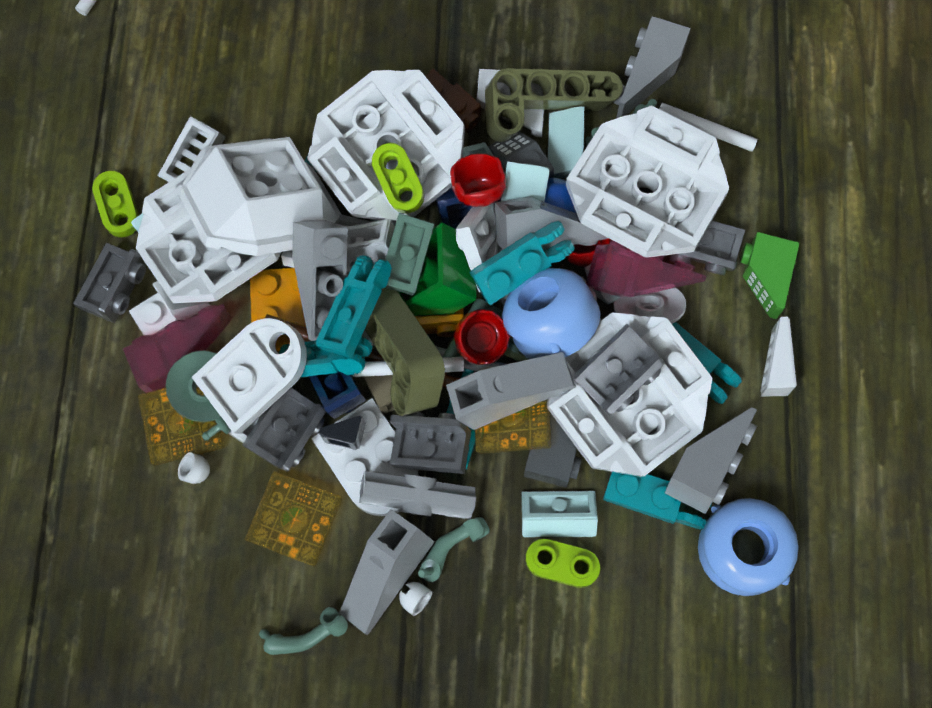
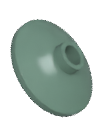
M210 351L189 353L176 361L167 375L166 394L169 403L178 414L186 419L196 422H209L221 418L207 397L197 393L198 385L192 379V376L217 353Z

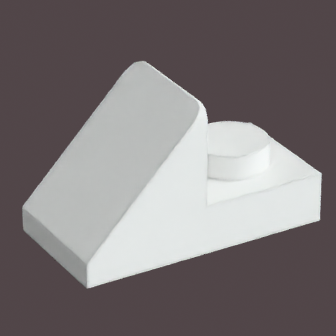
M156 281L153 283V286L158 293L135 306L129 312L145 338L152 342L210 306L208 302L174 304L159 282Z

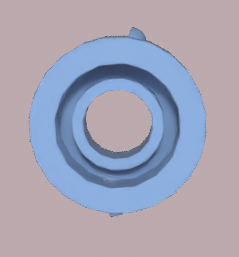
M548 268L535 274L509 293L501 318L507 333L513 337L516 347L526 358L533 359L563 352L565 357H568L581 349L594 335L600 321V309L589 287L578 274L563 268Z
M752 498L737 499L723 506L714 505L711 507L713 514L707 519L704 529L699 534L698 541L699 559L711 581L721 589L741 596L759 595L773 590L781 584L788 585L790 574L793 572L797 562L799 546L797 534L787 516L774 505ZM750 530L760 536L764 543L765 551L759 563L747 564L738 559L732 547L733 536L737 531Z

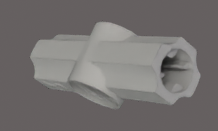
M364 471L360 485L359 503L398 508L399 512L425 516L439 514L447 517L471 519L475 509L476 495L475 487L436 482L437 479L408 474H404V477L388 473Z

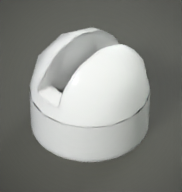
M192 452L187 453L182 458L178 467V478L191 484L203 482L210 474L208 461Z
M410 582L406 584L410 590L407 594L400 591L399 600L406 611L416 616L428 604L432 591L419 582Z

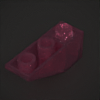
M611 240L610 244L596 245L586 284L591 289L616 297H635L704 282L707 276L694 272V265L680 261H674V265L663 262L664 256L645 258Z
M223 304L207 306L201 309L197 316L186 321L177 320L171 322L165 327V330L154 335L140 336L132 341V345L123 348L138 387L147 395L166 388L167 375L176 361L189 353L206 351L232 320Z

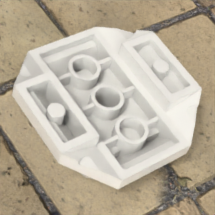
M393 70L372 71L317 114L312 145L309 148L307 159L353 217L379 221L391 219L393 223H396L400 212L396 211L389 203L372 167V156L375 150L386 143L398 144L405 150L425 194L424 202L417 211L404 214L415 217L452 187L450 170L458 159L463 156L465 126L420 70H406V72ZM390 160L386 168L389 170L396 168L398 161ZM405 191L401 195V200L409 201L413 196V192Z
M652 105L638 110L636 114L622 116L601 124L566 180V188L581 224L645 258L694 252L729 191L725 170L719 156L720 151L716 137ZM639 188H648L653 193H644Z
M290 137L205 146L181 185L180 198L205 247L214 249L224 247L237 253L252 256L293 250V222L327 220L339 224L341 217L339 209L314 168L303 160Z
M191 168L144 198L142 209L144 216L136 243V250L174 304L217 301L276 262L281 252L252 256L237 253L224 247L221 249L205 247L180 198L181 185Z
M612 312L599 322L596 332L581 349L566 357L571 375L573 376L625 324H628L665 362L660 367V375L649 385L643 384L632 394L634 398L631 404L620 412L615 411L610 416L574 378L575 388L547 399V409L591 468L643 477L703 431L708 394H710L713 378L667 318Z

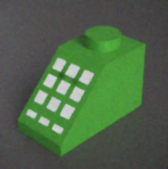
M757 232L751 243L746 242L740 258V263L745 264L743 278L768 316L777 319L785 308L799 242Z

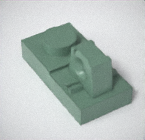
M401 213L398 214L385 260L390 262L392 268L391 277H389L386 288L412 296L415 294L434 227L433 223Z

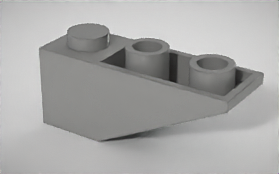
M653 16L647 29L641 27L635 47L640 48L637 57L630 56L624 74L629 76L626 86L623 85L620 97L614 101V104L619 105L616 118L626 116L676 73L691 28Z
M531 197L495 202L497 243L503 250L530 232L535 233L541 228L546 227L547 224L555 221H561L565 230L562 235L552 242L541 245L543 250H547L564 240H571L573 245L590 246L597 244L599 240L609 239L581 224L577 213Z
M327 220L293 222V263L308 338L311 341L317 340L333 302L343 288V280L346 277L348 227Z
M563 352L479 370L446 385L456 420L473 430L575 388Z
M751 407L687 447L666 488L665 494L706 514L712 502L719 505L729 484L723 482V479L727 472L734 475L743 457V454L737 452L741 443L749 444L757 428V425L751 423L757 409Z
M390 509L367 541L339 614L364 634L368 635L431 548L434 541L416 526Z

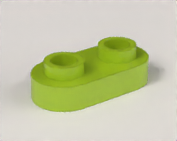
M386 143L379 146L373 153L372 167L389 203L400 213L409 214L417 211L424 202L425 194L405 150L395 143ZM390 160H397L398 165L392 170L386 168ZM405 191L413 192V196L409 201L401 200V195Z
M105 171L95 178L92 186L102 223L113 236L120 238L128 237L136 231L131 224L132 220L139 216L130 185L119 172ZM117 188L118 192L110 196V191ZM122 218H128L124 225H118Z
M539 539L529 546L526 553V565L529 571L543 579L577 588H584L593 584L600 573L598 558L593 552L584 548L550 539ZM540 552H549L552 556V561L549 564L540 563L537 558ZM577 561L586 562L588 572L585 574L577 573L574 568Z

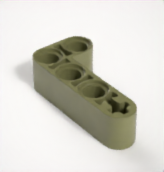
M501 69L494 75L485 89L487 133L498 142L510 140L524 125V109L565 110L583 106L584 110H604L620 97L623 90L622 81L618 75L609 71ZM497 83L506 84L510 89V95L502 94L497 87ZM532 83L542 88L543 96H539L532 91ZM564 84L574 88L576 97L567 94ZM503 116L509 119L512 128L510 130L504 129L499 124L498 117Z
M385 287L381 289L382 292L365 327V331L393 373L390 388L392 405L399 416L435 408L439 403L445 376L443 358L396 290Z

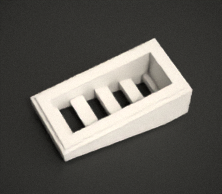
M190 116L158 176L170 182L178 177V175L172 173L175 167L184 172L192 168L180 162L183 156L191 159L194 163L197 160L198 156L188 151L191 145L202 151L205 146L221 145L225 136ZM198 134L207 138L204 144L196 140Z
M385 219L349 226L347 262H355L357 257L359 258L362 255L371 257L373 262H377L380 259L385 260L395 227L392 220Z
M780 317L772 329L761 386V397L788 396L797 386L790 319L788 317Z

